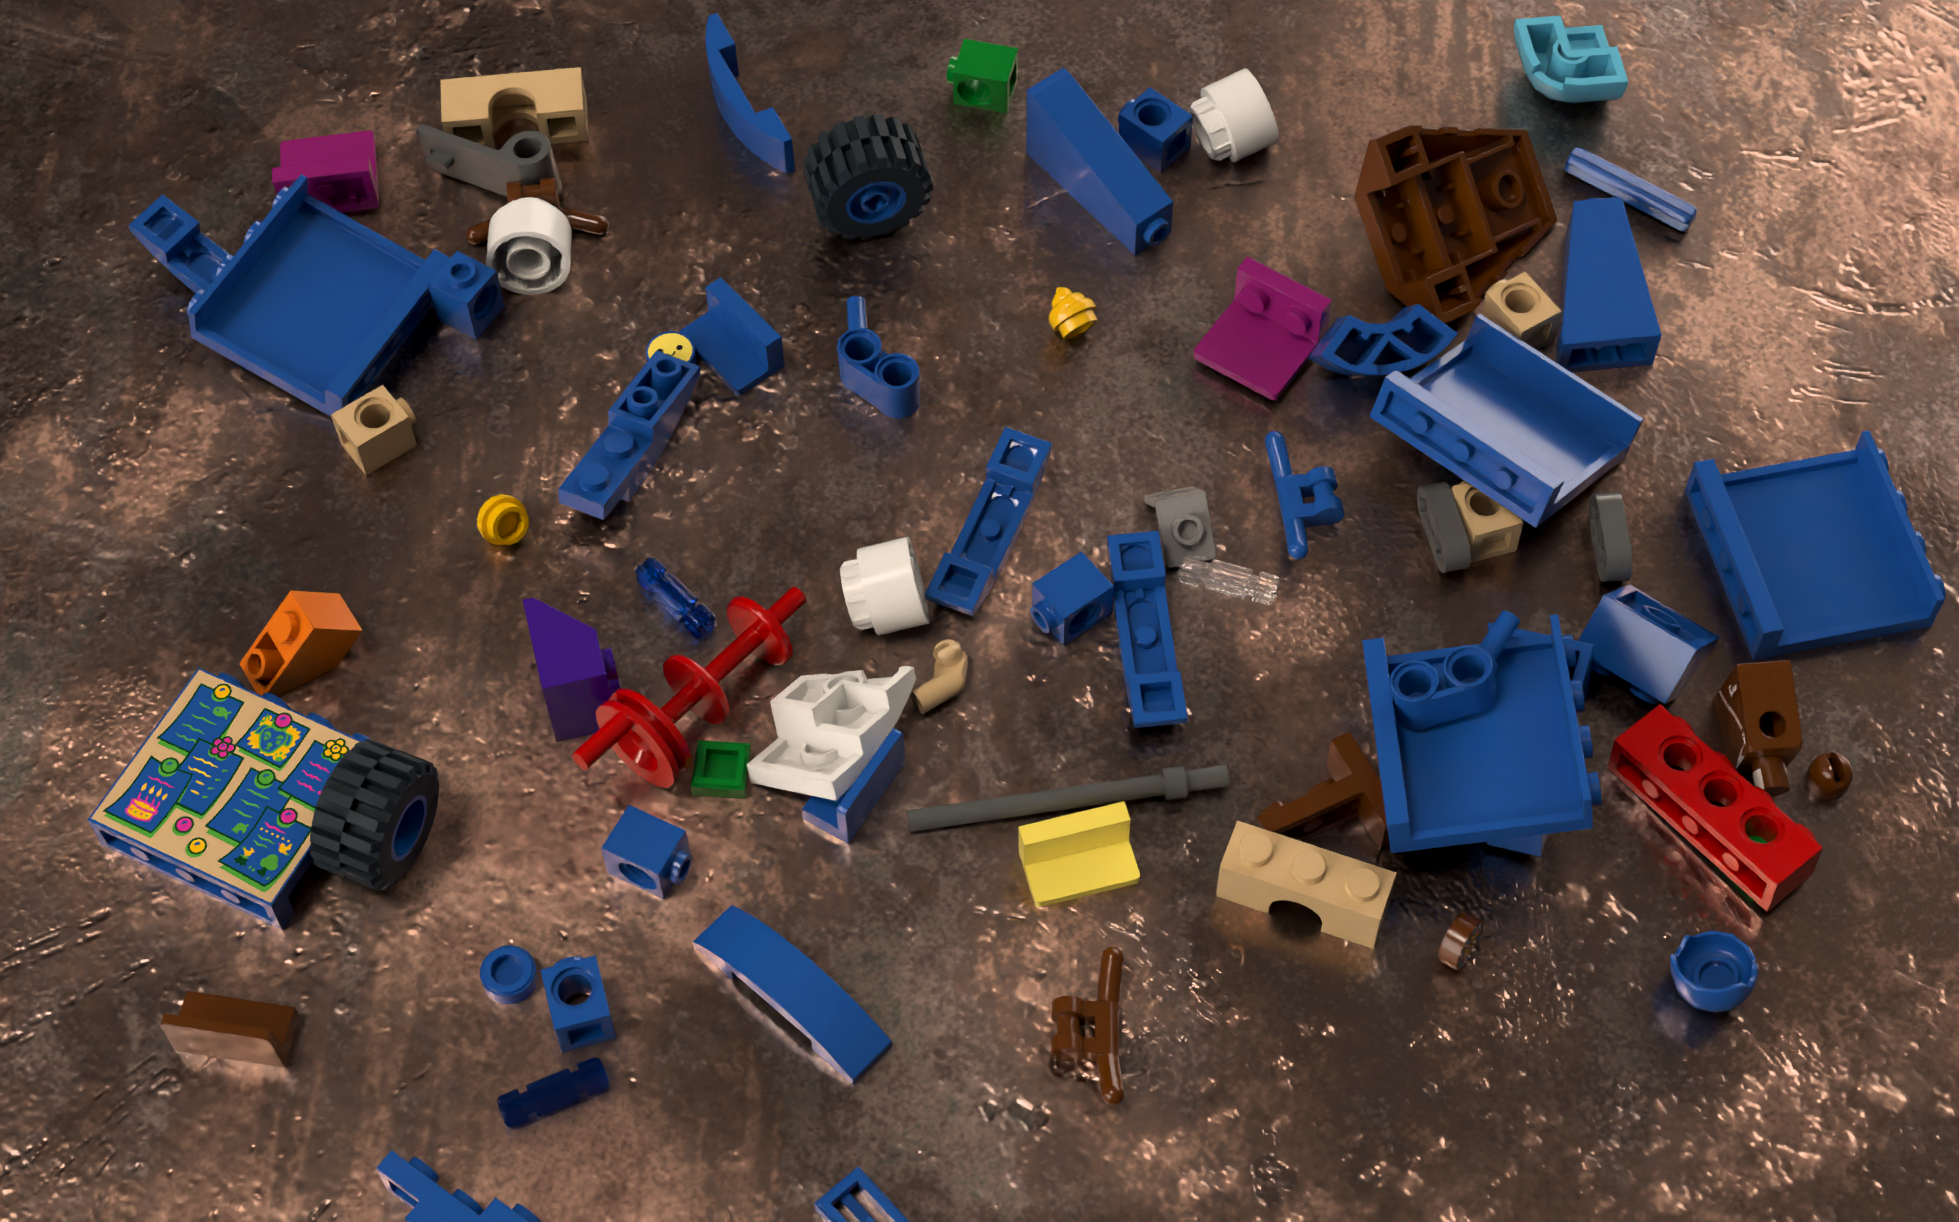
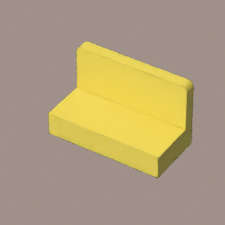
M1124 801L1019 826V855L1035 906L1044 907L1134 885L1140 881V872L1129 841L1130 817Z

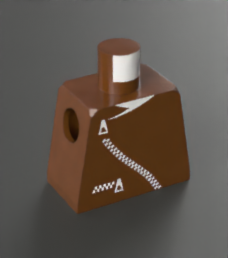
M1780 660L1736 664L1713 699L1726 757L1740 775L1753 774L1755 787L1762 788L1771 797L1784 794L1790 790L1786 768L1802 749L1803 742L1791 661Z

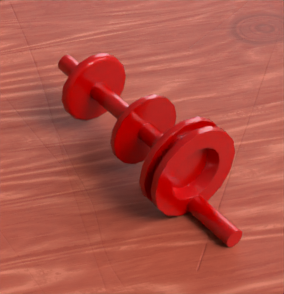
M792 587L768 610L756 601L744 596L734 597L727 605L726 612L728 622L737 638L705 668L683 655H671L663 663V674L675 695L660 709L646 697L633 690L618 689L609 698V701H604L595 711L599 730L572 754L573 760L579 767L587 770L612 748L615 754L641 778L658 787L669 788L679 778V775L682 776L692 766L690 749L674 724L690 710L706 722L721 725L730 715V706L724 691L718 683L751 653L766 663L778 666L785 665L793 657L792 644L781 625L807 602L803 592L796 587Z

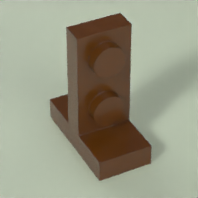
M1351 732L1338 736L1330 742L1326 766L1334 779H1327L1316 784L1309 790L1307 795L1289 803L1286 800H1281L1269 805L1256 819V827L1304 842L1359 817L1379 851L1390 847L1381 779Z

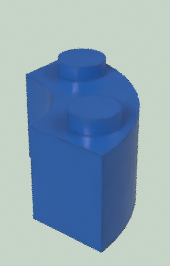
M1419 304L1404 307L1390 321L1382 324L1366 323L1351 315L1335 319L1308 358L1330 371L1358 377L1388 375L1395 370L1399 372L1410 370L1431 360L1444 350L1458 333Z

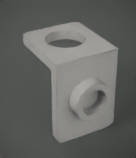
M1190 486L1144 496L1145 504L1156 509L1166 566L1173 568L1212 560L1216 557L1204 490Z

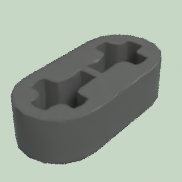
M1447 482L1419 486L1417 490L1418 510L1438 569L1441 573L1469 568L1471 563L1469 540Z
M1620 492L1592 493L1589 501V525L1599 578L1601 582L1629 581L1632 574L1633 559L1622 496Z

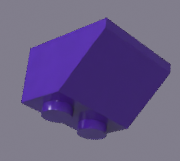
M533 597L522 600L541 687L556 742L594 734L599 730L595 711L604 701H609V698L615 691L621 689L611 647L600 649L596 629Z

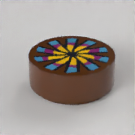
M1467 912L1459 914L1450 925L1442 940L1438 952L1439 961L1457 971L1461 970L1472 956L1480 940L1484 921Z

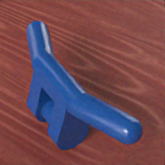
M1271 431L1265 437V446L1277 491L1288 553L1293 559L1301 560L1307 556L1309 551L1305 527L1332 525L1341 521L1345 515L1342 501L1334 493L1338 487L1336 474L1333 468L1321 466L1311 469L1307 474L1293 475L1285 438L1279 431ZM1315 497V501L1303 504L1302 498Z

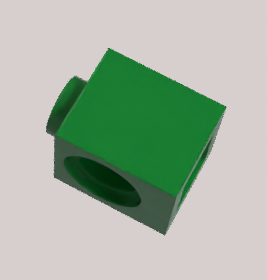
M964 38L958 57L951 56L947 69L946 81L948 84H953L954 104L1007 114L1018 82V48Z

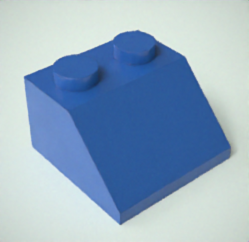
M1629 584L1603 595L1578 641L1594 644L1592 670L1607 677H1611L1613 673L1631 683L1629 690L1634 695L1648 703L1657 704L1658 701L1666 704L1679 696L1713 650L1720 637Z

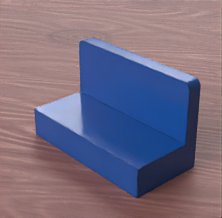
M720 277L705 287L709 311L682 328L680 333L687 335L692 340L695 354L736 395L740 396L785 366L782 337Z
M895 728L891 730L854 784L837 801L811 796L802 808L803 820L849 844L906 763L904 733Z

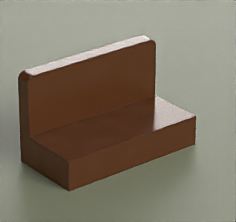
M187 991L179 1016L164 1014L160 1026L175 1051L284 1068L299 1020V1014L296 1008L291 1006Z

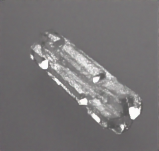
M1186 553L1183 556L1178 570V580L1182 583L1197 587L1199 582L1205 583V589L1245 599L1246 594L1253 596L1252 601L1266 605L1274 603L1280 586V578L1276 575L1261 571L1259 576L1253 575V569L1215 559L1212 560V563L1205 562V557L1192 553Z

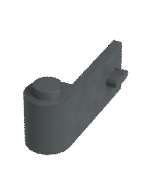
M420 124L416 129L425 155L424 162L428 164L430 170L507 196L506 183L509 181H522L523 185L540 184V179L555 178L558 194L562 189V180L551 142L541 132L532 130L520 132L512 136L499 151L424 124Z

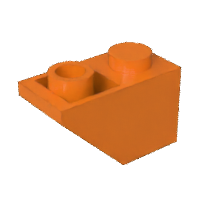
M290 590L239 664L257 694L262 696L264 693H271L280 697L336 668L363 630L339 593Z

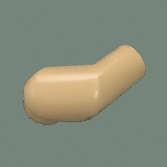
M947 639L935 646L933 656L936 661L933 679L912 690L910 693L914 705L922 714L956 696L965 686L968 659L966 653L961 651V646L957 641Z

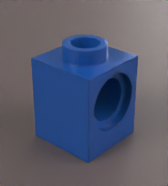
M1151 87L1136 100H1129L1120 110L1118 115L1119 135L1141 161L1160 174L1191 147L1193 115Z
M456 251L428 283L437 320L476 340L505 307L497 271L459 251Z
M1081 551L1032 583V607L1030 608L1032 618L1044 633L1052 632L1064 646L1113 614L1114 585Z
M628 805L601 847L608 874L662 899L666 897L674 883L679 885L683 882L693 860L686 830L631 805Z
M596 955L587 958L579 956L567 957L556 962L553 967L540 970L554 1031L562 1053L617 1038ZM578 993L590 995L585 1002L579 1005L565 1004L572 995Z

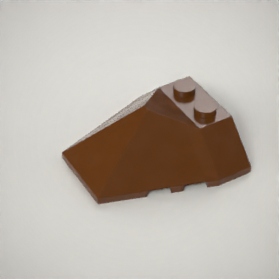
M1422 125L1402 127L1369 141L1354 195L1386 289L1405 305L1419 304L1444 323L1474 311L1482 302L1481 297L1493 284L1503 280L1508 274L1506 270L1518 257L1525 256L1557 221L1527 129L1478 128L1470 130L1451 126L1422 128Z

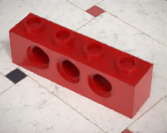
M1659 704L1614 740L1607 768L1766 912L1813 875L1823 847L1817 842L1813 833L1806 826L1795 823L1782 812L1765 790L1760 787H1754L1735 770L1731 761L1724 754L1713 751L1699 739L1692 727L1684 719L1673 716ZM1668 765L1679 766L1683 768L1685 771H1678L1672 769ZM1709 801H1718L1726 807L1715 806ZM1748 836H1758L1767 843H1757Z

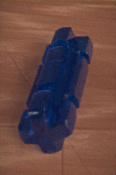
M649 557L644 563L639 564L635 570L637 582L648 592H654L653 597L678 622H685L686 625L684 627L695 638L702 639L716 628L715 614L705 604H698L699 598L673 573H666L668 568L657 558Z
M593 1057L578 1063V1070L570 1072V1069L566 1068L527 1084V1091L519 1093L517 1088L500 1095L497 1099V1105L504 1123L507 1127H515L529 1121L528 1115L534 1112L539 1117L580 1100L579 1094L585 1091L590 1096L607 1089L609 1078L602 1061L598 1057Z

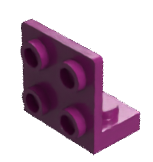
M367 130L287 140L280 143L281 167L272 168V183L276 195L282 188H290L302 174L308 179V194L339 212L380 207L376 141L373 131Z
M1247 256L1237 268L1234 300L1194 348L1193 357L1271 400H1277L1309 360L1308 357L1328 331L1332 300Z

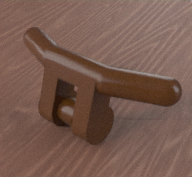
M555 178L540 179V184L523 185L522 181H509L506 183L508 203L526 197L539 198L560 210L568 219L571 229L601 235L606 233L609 228L608 220L603 216L560 207ZM491 219L467 229L466 239L469 243L477 245L488 241Z
M1108 947L1101 955L1097 1001H1084L1075 996H1061L1053 999L1051 1003V1019L1057 1023V1034L1051 1038L1052 1058L1063 1062H1097L1102 1098L1109 1105H1117L1124 1099V1086L1119 1061V998L1124 957L1122 951L1117 947ZM1080 1025H1095V1037L1080 1035Z

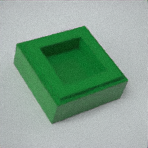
M697 740L691 781L692 796L746 799L749 777L747 764L751 761V744Z

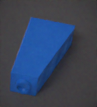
M1063 67L1027 89L1026 153L1134 256L1149 246H1156L1163 242L1171 233L1172 199L1070 72Z
M1622 197L1590 198L1574 201L1566 232L1559 307L1562 312L1557 328L1554 360L1572 373L1653 365L1662 336Z

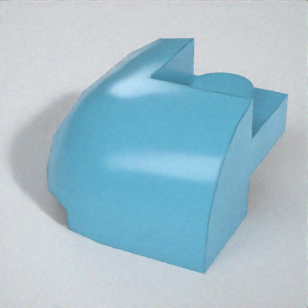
M1561 16L1515 19L1514 40L1524 72L1533 87L1546 98L1570 104L1610 101L1622 98L1629 81L1617 46L1609 47L1602 25L1564 28Z

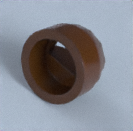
M1837 752L1823 753L1817 756L1811 762L1806 773V783L1811 792L1820 798L1829 800L1842 797L1847 792L1853 779L1851 763L1845 756ZM1832 768L1836 770L1839 782H1835Z

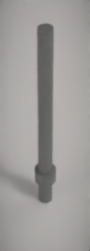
M1182 765L1161 768V774L912 809L906 810L909 832L1163 795L1165 800L1187 798L1188 792L1229 786L1230 782L1227 765L1185 770Z

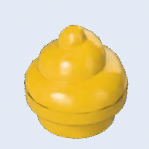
M1058 287L1056 289V294L1052 300L1053 309L1049 314V323L1055 332L1060 331L1064 340L1084 333L1098 322L1094 314L1097 307L1091 298H1086L1080 292L1072 293L1066 287Z
M499 494L484 502L478 513L477 526L482 537L494 545H512L521 540L526 534L529 519L524 505L518 499L510 495Z

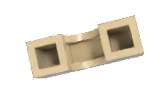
M581 67L440 80L441 123L444 132L496 149V132L504 123L513 119H528L538 125L539 132L545 134L551 144L589 140L587 99Z
M1237 820L1219 868L1216 897L1267 914L1274 901L1286 900L1296 902L1310 908L1319 915L1322 920L1321 932L1374 949L1390 903L1397 872Z

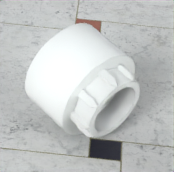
M1246 68L1202 88L1200 91L1201 98L1192 102L1189 108V113L1193 115L1192 125L1203 149L1211 159L1219 161L1229 156L1231 161L1235 163L1279 141L1278 127L1270 104L1258 81Z
M533 197L513 200L496 211L489 223L486 266L497 271L500 286L511 292L524 295L547 293L559 287L566 280L570 271L572 229L568 219L555 206L542 199Z
M909 537L857 549V559L845 561L840 567L843 593L854 627L860 630L874 627L876 634L879 636L930 623L923 580Z

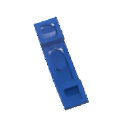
M717 13L709 15L705 41L710 83L713 96L723 119L735 136L761 160L785 173L794 171L795 163L791 136L773 107L755 113L735 79V76L739 75L735 42Z
M163 194L129 224V230L146 249L195 293L200 289L206 290L215 279L220 263L226 256L230 255L201 233L199 221Z
M1005 427L986 466V480L951 553H944L924 594L926 600L971 616L977 612L999 577L1023 528L1052 451L1051 442Z
M1159 531L1108 535L1107 547L1111 583L1114 585L1113 604L1125 687L1134 728L1187 723L1188 717L1181 672L1177 669L1166 598V574Z
M731 905L693 941L694 947L732 980L739 977L811 1040L812 1049L852 1084L892 1046V1041L829 975L784 937L742 909Z

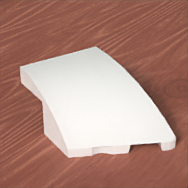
M899 667L898 672L893 677L867 679L864 670L847 671L834 675L826 673L803 675L797 678L770 701L778 739L747 764L751 783L837 801L854 784L897 723L916 680L914 667Z

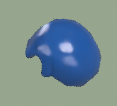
M1710 930L1693 936L1685 935L1676 952L1670 954V972L1678 995L1697 1009L1713 1013L1730 1011L1741 1005L1750 996L1758 981L1759 965L1751 948L1731 933Z

